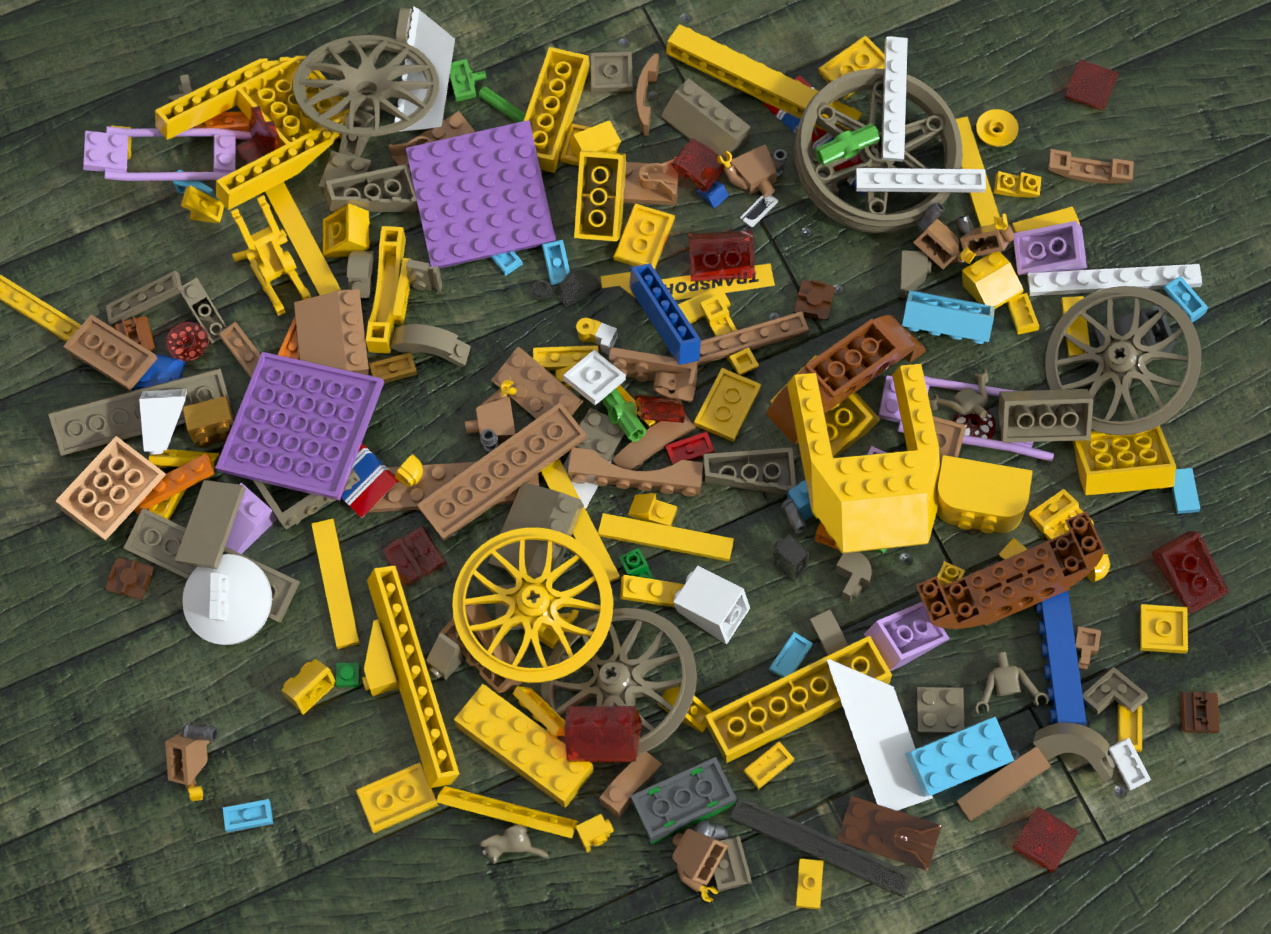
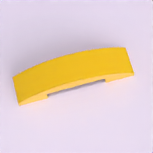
M720 294L700 302L702 311L714 336L737 330ZM749 347L726 357L738 375L759 367Z

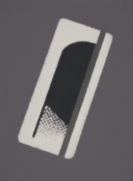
M762 195L740 218L749 226L754 227L778 203V200L772 195L769 197Z

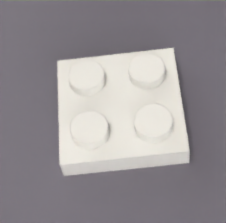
M595 350L563 375V380L594 405L618 387L626 378L622 371Z

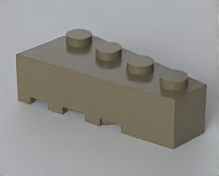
M407 164L325 182L324 195L329 211H337L349 203L369 212H417L416 193Z
M792 447L703 454L705 483L787 496V492L796 486Z

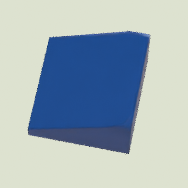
M709 179L696 191L713 208H716L728 197L724 184Z

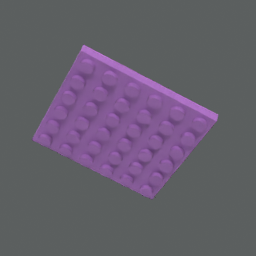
M529 120L406 148L431 267L438 265L439 268H444L556 241Z
M262 352L216 465V470L340 501L383 388V379Z

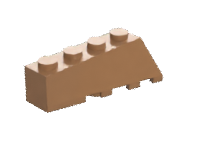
M482 604L465 606L469 626L492 621ZM454 617L440 632L459 645L461 653L467 658L466 662L470 666H475L480 671L479 675L498 693L516 689L522 683L501 677L476 661L462 643L456 630ZM498 628L472 631L477 641L487 651L499 632ZM503 637L492 655L512 665L516 655ZM519 662V664H518L517 666H518V667H523V665L521 664V662Z

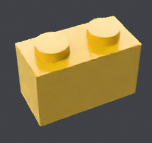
M609 120L573 134L569 144L579 161L580 152L583 150L616 153L621 140Z

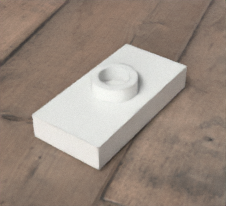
M1129 738L1109 747L1108 752L1129 791L1151 780Z

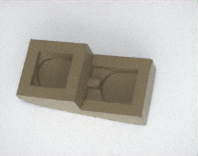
M831 610L810 619V624L818 636L826 656L848 646Z

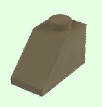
M357 109L353 127H373L375 115ZM349 113L345 121L346 126H349ZM343 134L339 153L360 157L370 136L361 137Z
M902 250L899 298L904 299L909 294V290L913 291L926 280L927 273H931L932 261L928 260V255L923 251Z
M440 633L426 660L429 668L428 671L435 678L439 679L441 677L446 681L461 664L463 657L459 645L443 633Z

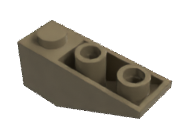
M195 278L182 286L183 292L179 294L213 344L221 339L218 333L226 329L227 326L198 278Z

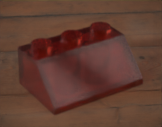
M752 230L688 234L691 281L755 278Z
M636 706L568 707L564 725L567 761L636 762L642 719Z

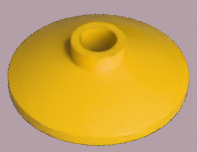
M993 109L979 117L976 131L984 143L1001 147L1014 141L1018 134V123L1009 112Z

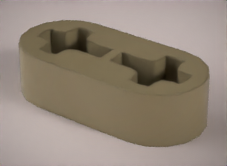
M400 8L396 42L408 44L412 21L411 8Z

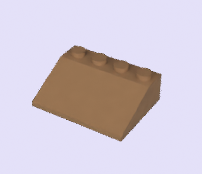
M359 289L340 290L294 302L299 357L301 361L368 375L369 369Z

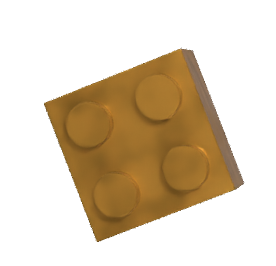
M226 396L183 407L187 430L196 448H206L213 443L226 442L235 420L234 413Z

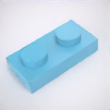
M269 799L223 808L226 832L273 824L271 801Z

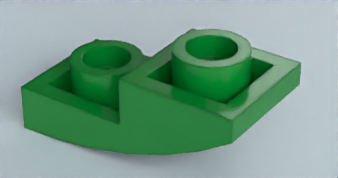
M639 548L619 556L626 575L654 579Z

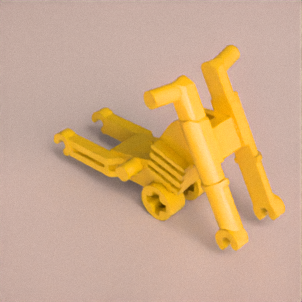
M262 195L257 198V201L269 227L250 235L239 210L236 208L230 211L246 245L249 247L247 250L232 254L234 262L248 258L251 263V269L272 302L277 315L281 316L286 312L270 285L272 280L283 274H288L303 300L311 298L294 270L297 267L288 251L283 252L279 246L288 241L287 235L283 229L279 231L269 208L270 206L266 202L265 196Z

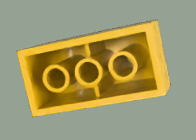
M584 150L580 152L574 238L618 241L620 239L626 154Z
M943 455L937 488L939 505L936 514L944 522L965 530L971 528L979 529L981 532L988 534L993 532H1010L1018 527L1023 518L1029 500L1033 471Z

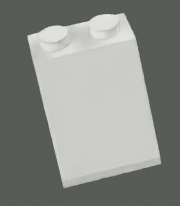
M187 388L142 391L139 400L144 452L149 451L150 454H161L163 450H167L186 399Z
M697 566L694 572L689 573L686 584L682 590L677 591L674 597V605L677 612L726 645L750 609L743 588L700 566Z

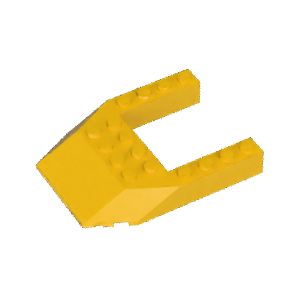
M296 56L294 58L280 57L276 61H268L267 58L258 59L155 110V127L169 140L238 106L276 149L216 180V197L227 210L299 174L332 145L340 134L313 122L303 113L296 102L293 90L294 76L306 56ZM313 70L307 80L327 79L320 71ZM305 87L308 100L324 90ZM342 96L330 97L312 106L322 115L344 98ZM350 108L330 117L329 120L345 125Z
M921 364L902 365L892 374L908 450L905 452L833 458L816 373L794 375L787 384L811 510L817 519L819 518L825 526L827 534L835 540L836 546L841 553L925 545L929 543L939 505L937 488L940 462L939 445Z

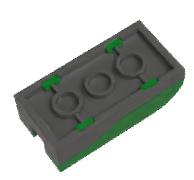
M716 757L630 796L631 804L644 826V831L650 844H654L700 821L715 816L736 802V797Z

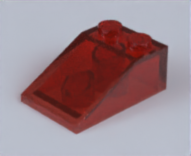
M1187 531L1151 552L1161 573L1183 605L1187 607L1189 614L1229 593L1200 532Z

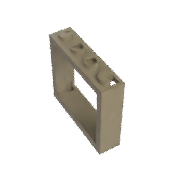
M353 468L344 491L352 489V486L360 481ZM253 480L286 530L294 524L298 525L306 516L316 513L327 502L335 500L310 494L282 512L264 483Z

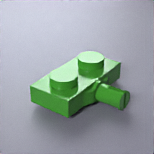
M467 59L451 62L450 79L456 102L476 98L475 81L487 79L485 70L473 73L469 68Z

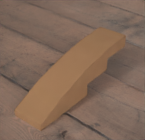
M1035 747L957 800V804L968 820L971 821L1007 799L1010 794L1028 784L1031 779L1049 769L1051 765L1038 747Z

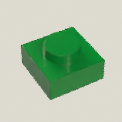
M336 663L337 688L360 687V663Z

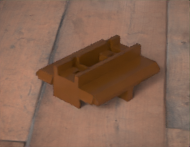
M802 280L794 313L802 311L804 318H814L816 321L817 319L828 320L836 287L816 280Z
M118 557L112 566L105 588L110 592L142 600L145 592L148 591L149 582L152 580L151 576L154 566Z
M1208 691L1181 692L1180 715L1182 731L1203 734L1220 732L1218 694L1208 693Z

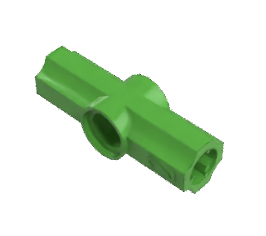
M868 124L853 132L845 131L835 137L833 141L817 147L814 151L819 164L825 166L841 158H851L861 149L879 141L878 130L872 124Z
M616 388L601 400L608 409L610 422L614 425L618 424L628 439L632 442H637L645 436L646 429L637 418L635 405L632 402H626Z

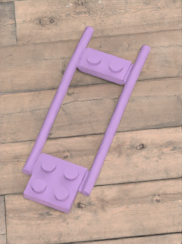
M107 126L106 133L85 131L83 170L105 172L104 179L121 181L218 180L235 171V139L255 141L256 132L220 128H191L175 136H214L213 172L127 173L128 137L164 136L157 128L127 129Z
M887 375L878 417L899 423L897 431L904 433L893 378ZM924 376L927 393L929 386L958 391L972 388L976 393L980 394L976 384ZM985 386L987 395L999 397V391H1014ZM964 435L962 444L1010 451L1051 462L1054 453L1032 448L1033 442L1002 443V441L967 435Z

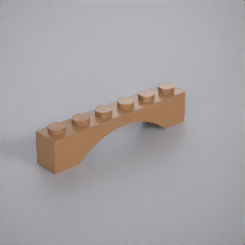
M573 447L571 448L568 477L578 484L590 482L598 486L616 485L621 489L633 487L641 491L659 490L664 494L676 492L692 497L701 493L704 462L681 460L674 465L660 470L632 471L611 464L592 449Z

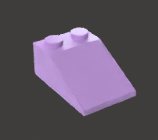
M1076 221L1014 233L1018 275L1038 272L1076 271L1087 268L1082 227Z
M240 483L239 485H243L246 489L226 547L242 554L277 519L272 509L244 484Z
M923 602L876 621L864 633L865 637H871L890 671L911 662L950 639L943 628L932 625Z

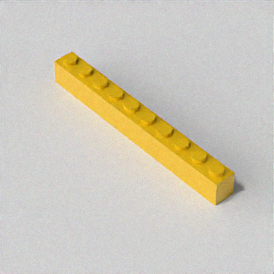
M680 24L667 41V55L801 119L811 99L819 92L802 84L800 81L793 80L783 73L765 66L763 63H758L746 55L740 54ZM838 100L829 105L833 109L860 122L862 113L857 109L849 107ZM821 114L823 118L829 119L828 115ZM838 122L835 123V125L842 131L853 132V130L845 127L844 125ZM816 123L814 124L815 127H818V128H820V129L826 131V130L823 129L822 127L818 126Z
M396 567L374 568L367 579V583L429 788L450 785L459 775V771Z

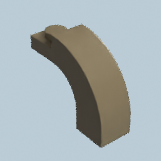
M407 324L395 329L390 348L402 354L409 352L411 354H434L459 367H463L466 365L471 346L458 340V335L450 331L423 324Z
M1056 723L1036 731L1033 743L1038 747L1046 760L1062 753H1075L1083 756L1091 763L1103 782L1112 778L1115 765L1113 759L1107 755L1109 743L1096 731L1075 723Z

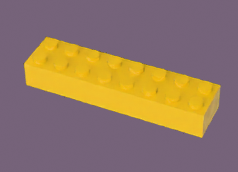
M868 636L705 715V724L726 764L843 707L827 663L829 659L883 683L890 684L892 674L871 637Z

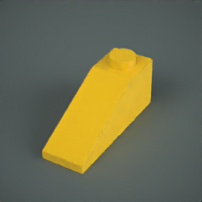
M378 619L373 621L364 666L366 677H362L366 691L370 690L373 696L399 689Z

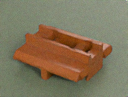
M134 316L133 319L122 320V323L113 326L115 330L147 350L151 351L155 348L146 316L139 318Z

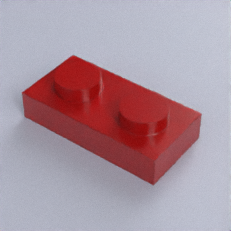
M707 432L665 446L672 465L681 460L695 461L703 458V454L714 453V448Z

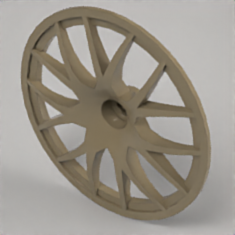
M358 35L328 42L311 52L301 62L295 73L293 90L300 109L316 124L340 134L368 137L398 132L421 120L436 102L439 92V79L432 62L425 54L410 44L396 42V39L390 37ZM370 48L374 50L367 58L362 49ZM355 50L361 65L358 69L349 66L338 53ZM382 50L398 54L385 67L375 68V62ZM332 57L336 65L321 62ZM404 58H407L415 65H400ZM313 70L333 74L342 80L307 79ZM422 72L427 82L392 80L408 73ZM305 87L324 90L308 100ZM427 89L423 102L408 91ZM345 97L322 115L312 106L326 98ZM389 97L401 98L415 104L418 108L412 114L406 116L386 99ZM358 107L362 110H374L375 127H353ZM350 108L349 126L329 120L330 117ZM380 108L396 116L400 121L379 126Z
M1118 286L1103 289L1086 296L1074 304L1055 326L1046 351L1045 368L1050 390H1071L1092 385L1089 393L1093 398L1105 383L1113 381L1116 388L1111 407L1104 420L1092 416L1091 430L1109 435H1132L1146 432L1172 418L1191 397L1201 370L1200 341L1190 318L1168 297L1156 291L1136 286ZM1135 298L1134 317L1130 332L1121 336L1116 333L1114 327L1113 299ZM1139 299L1151 302L1162 308L1160 312L1139 327ZM1107 300L1108 330L1085 313L1087 309ZM1166 313H1169L1181 327L1160 343L1149 347L1141 344L1143 336ZM1078 316H1082L1105 338L1104 345L1098 348L1085 345L1066 331ZM1184 333L1188 347V356L1161 352ZM1065 336L1071 343L1084 351L1085 354L1058 360L1059 348L1063 337ZM1124 350L1125 357L1116 359L1115 352H1122ZM1152 360L1188 362L1183 382L1159 377L1149 372L1145 365ZM1082 362H1095L1099 365L1097 371L1089 377L1074 383L1061 385L1058 366ZM1132 381L1141 382L1145 385L1158 404L1159 410L1146 417L1138 418L1129 392ZM1152 383L1180 388L1172 399L1163 406ZM1122 397H1124L1134 420L1123 422L1110 421Z
M637 608L613 609L609 630L613 640L614 654L609 660H600L597 654H595L591 658L592 661L589 660L582 666L594 672V676L588 682L575 684L552 680L542 682L541 698L559 715L590 698H597V704L592 712L573 728L569 737L558 736L564 744L584 756L599 760H621L635 757L655 748L677 729L693 701L697 672L694 655L689 643L670 621L653 612ZM600 613L580 622L576 627L590 631L597 626ZM620 620L636 621L621 646L612 622ZM643 622L659 629V634L648 650L638 659L629 660L631 649ZM571 632L565 635L570 647L582 636ZM666 634L675 645L678 653L654 658ZM582 636L586 644L589 638L588 636ZM561 642L554 648L548 659L547 666H552L560 663V661L569 659L565 655L566 651ZM679 659L681 660L682 678L665 682H650L642 679L650 670ZM614 672L616 673L615 677H608L609 674ZM554 686L578 692L573 698L556 709L553 694ZM681 686L674 706L655 693ZM647 697L668 709L670 713L656 728H653L636 710V698ZM618 707L622 711L624 722L623 744L602 745L609 715ZM633 716L650 732L630 742ZM598 720L596 743L588 742L576 736V734Z

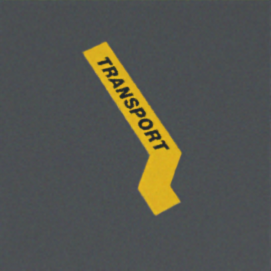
M770 263L661 279L674 300L694 298L718 286H722L725 293L775 286ZM630 272L600 276L602 288L620 286L635 297L629 288Z

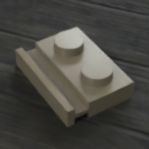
M408 259L406 269L410 285L417 290L426 289L431 291L432 288H435L437 292H441L443 285L439 266L430 267L429 263Z
M740 836L721 840V842L729 846L713 873L718 892L745 884H752Z

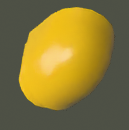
M413 454L409 456L397 470L395 479L407 487L416 485L423 476V467L419 459Z
M1103 554L1098 565L1087 575L1091 582L1104 578L1109 572L1110 562L1108 554Z

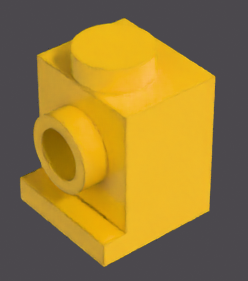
M601 814L576 826L577 834L586 852L591 851L590 846L593 844L599 846L605 843L607 838L610 837V833L614 832L608 819L604 820Z

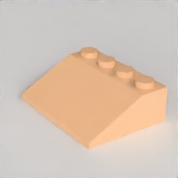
M115 436L59 496L56 503L74 521L106 541L166 474Z

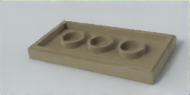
M203 481L175 558L178 564L211 569L218 568L246 489L243 485Z

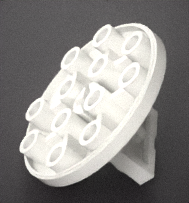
M223 554L217 569L196 567L189 576L183 592V611L190 627L201 638L220 645H234L253 637L265 624L272 606L271 587L265 573L251 560L233 554Z

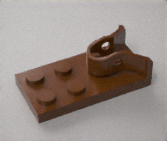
M851 796L837 841L929 871L942 825Z

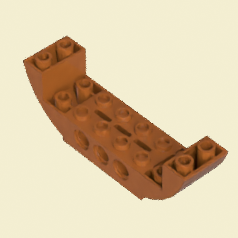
M885 315L874 320L870 319L806 364L797 375L816 373L825 414L902 358L911 363L925 353L926 349L905 326H902V323L895 316ZM786 385L772 402L766 415L795 445L798 443L788 386Z
M1087 511L1065 520L1069 532L945 586H942L937 576L917 584L916 587L932 625L947 629H962L984 624L986 626L1070 590L1071 586L1082 580L1098 565L1105 552Z

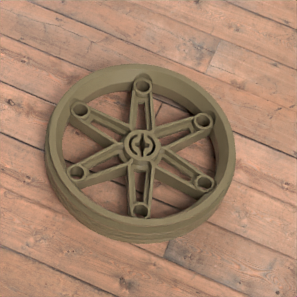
M876 68L845 74L824 86L811 99L797 127L794 141V158L804 190L823 213L841 225L854 230L868 233H892L917 225V220H921L929 205L934 204L936 201L943 205L951 192H922L928 197L919 204L899 212L886 213L888 192H880L879 198L874 197V191H865L866 211L861 210L838 198L826 185L856 175V168H897L893 165L895 161L881 160V154L879 156V153H882V132H878L880 138L878 142L861 149L856 154H859L863 163L837 172L833 168L851 158H841L825 166L820 164L815 167L811 152V136L815 123L833 137H837L844 132L835 125L836 122L853 131L866 126L829 106L847 94L871 90L867 125L872 124L875 126L877 105H882L883 109V95L878 94L876 90L883 92L884 69ZM906 74V98L918 105L929 117L905 125V135L921 130L923 134L904 144V160L902 162L911 169H927L907 152L940 135L944 147V169H961L962 141L953 113L945 101L932 88L917 78ZM821 114L828 115L829 119L823 118ZM929 125H935L937 129H933ZM818 173H824L827 177L822 178ZM872 207L878 208L880 213L874 212Z

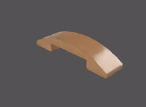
M654 54L646 63L637 85V117L643 134L647 136L651 121V107L645 106L648 82H657L659 54Z
M1050 149L1048 169L1064 177L1085 182L1127 183L1133 180L1134 161L1113 158L1110 163L1071 157V152Z
M683 411L678 412L646 430L644 437L637 442L629 443L612 461L618 467L636 471L643 466V461L676 438L679 441L695 430L696 426Z

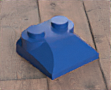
M155 354L158 359L134 385L132 390L182 378L186 358L181 360L179 357Z

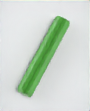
M482 87L479 91L481 99L517 123L524 121L526 113L487 87Z

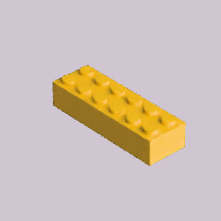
M552 47L548 48L524 121H530L540 170L556 172L567 134L590 70L589 56Z
M484 684L481 685L454 719L455 725L459 730L564 808L567 807L594 772L593 764L555 736L549 734L547 730Z

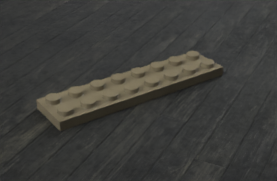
M221 368L49 412L48 415L61 456L110 443L115 436L123 440L141 435L142 423L139 399L142 391L187 388L183 407L226 396L232 409ZM183 407L176 425L186 423Z
M142 508L124 549L187 579L197 567L178 564L175 561L186 528ZM225 546L223 554H233L247 558L257 564L265 573L272 592V606L268 617L281 623L300 581Z

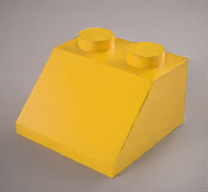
M348 203L323 219V257H349L353 250L365 251L369 249L370 222L368 210Z
M1000 251L990 253L962 270L963 287L980 304L995 306L996 309L1023 293V288L1011 263Z
M314 659L312 662L304 664L296 677L288 679L281 691L285 698L304 715L336 685V681L331 670L317 659Z

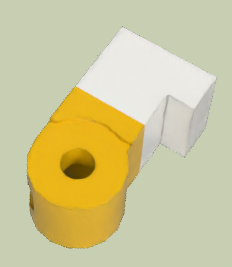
M582 318L577 322L578 338L582 342H592L600 345L601 352L609 355L611 347L614 346L618 338L617 328L590 318Z

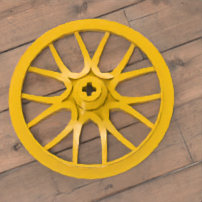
M521 528L491 538L469 557L461 569L455 584L452 605L453 617L462 643L473 658L483 667L501 677L518 682H547L575 672L596 654L602 646L611 625L613 595L609 578L596 556L581 542L571 536L551 529ZM525 540L548 541L545 568L543 574L536 579L531 578L526 572L524 558ZM520 541L519 571L498 554L496 550L505 545ZM552 543L563 546L576 554L551 572ZM491 554L516 581V587L507 590L501 588L483 577L476 569ZM579 559H582L593 574L590 579L570 590L559 592L552 589L554 581ZM474 575L494 595L466 599L471 577ZM596 581L600 593L601 606L577 600L573 597ZM531 593H534L535 597H539L536 599V603L527 600V598H530ZM495 603L504 604L509 608L506 615L496 620L469 626L465 605ZM562 607H575L599 611L600 615L594 632L564 621L558 616L557 610ZM522 625L525 635L513 664L510 665L494 657L492 653L512 627ZM542 626L552 629L569 659L552 666H547L538 638V633ZM501 627L488 651L482 647L472 631ZM562 630L591 638L573 655ZM530 642H532L542 668L517 666Z

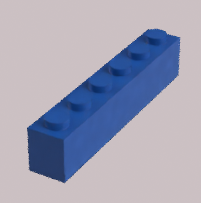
M651 263L631 267L629 288L678 365L699 361L701 339Z
M1065 591L1035 604L1036 614H1040L1038 634L1043 637V643L1040 645L1041 656L1046 659V665L1043 666L1044 678L1048 679L1049 682L1046 694L1052 704V709L1049 710L1050 722L1054 724L1075 723L1084 726L1086 716L1068 591Z

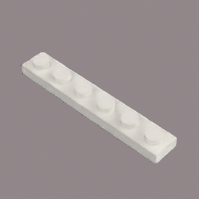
M887 36L885 39L881 160L900 162L904 160L907 38Z
M856 168V191L985 193L986 190L985 169Z

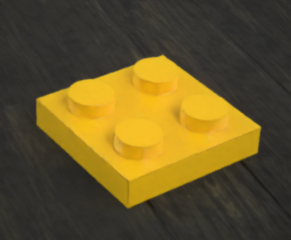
M1141 604L1140 651L1186 654L1188 651L1187 607Z

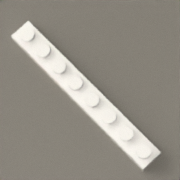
M1190 264L1028 273L1027 282L1029 296L1095 293L1118 286H1136L1150 290L1163 289L1165 285L1179 276L1192 288L1201 287L1202 278L1200 265Z

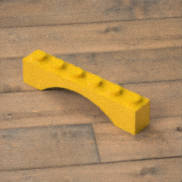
M382 226L377 287L366 334V344L369 352L388 354L391 352L390 345L395 323L393 310L406 243L403 227Z

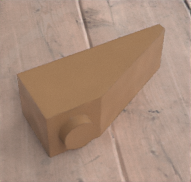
M647 752L638 755L600 796L601 805L617 818H620L631 804L630 796L643 790L660 769L662 763Z

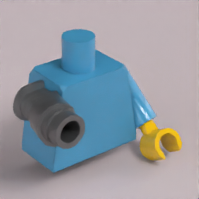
M806 480L800 482L799 485L787 492V499L781 506V511L785 512L789 527L796 533L805 530L807 527L805 520L814 516L811 510Z

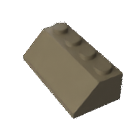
M690 79L685 81L674 92L661 115L664 121L716 162L719 155L726 161L725 151L730 152L733 156L750 140L751 127Z
M1087 389L999 391L998 414L1002 443L1090 440L1093 397Z

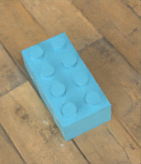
M909 290L902 326H905L910 331H919L921 329L928 331L931 335H941L942 333L949 335L953 339L960 340L963 337L971 339L974 343L983 344L984 342H989L995 306Z
M996 717L988 718L905 753L923 797L931 796L1014 761Z

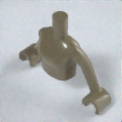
M982 369L983 374L974 373L980 394L976 393L972 388H966L958 392L954 396L953 401L940 399L938 394H935L934 400H929L931 410H938L941 405H944L962 415H970L975 412L981 418L987 417L988 412L983 408L988 402L985 384L989 381L987 369Z
M1006 652L997 653L999 667L989 672L982 700L975 705L974 712L976 715H979V705L985 707L986 714L989 712L988 702L994 684L997 696L1021 693L1019 678L1034 696L1033 703L1035 706H1038V697L1044 698L1045 705L1048 704L1049 697L1047 694L1040 693L1021 668L1008 665Z

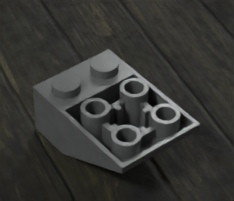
M1153 306L1140 309L1139 327L1160 312L1162 308ZM1134 312L1114 321L1117 334L1123 336L1130 332ZM1165 315L1141 339L1142 345L1149 347L1160 343L1172 335ZM1095 329L1099 345L1103 346L1105 338ZM1175 341L1161 352L1171 353ZM1124 350L1122 352H1115L1116 359L1125 357Z

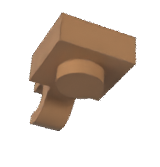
M1078 626L1075 644L1076 651H1080L1079 669L1087 670L1090 655H1097L1101 630Z

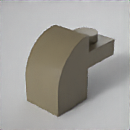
M353 250L349 255L347 266L348 290L359 289L360 298H370L371 275L374 273V251Z
M859 552L843 553L837 563L836 573L849 579L843 590L841 600L850 603L853 597H858L862 586L867 589L869 587L872 574L871 565L868 559Z

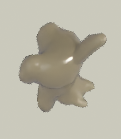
M519 824L506 829L503 835L495 834L479 843L481 847H484L483 854L492 860L493 864L505 852H526L548 858V854L543 849L532 847L527 834V828Z

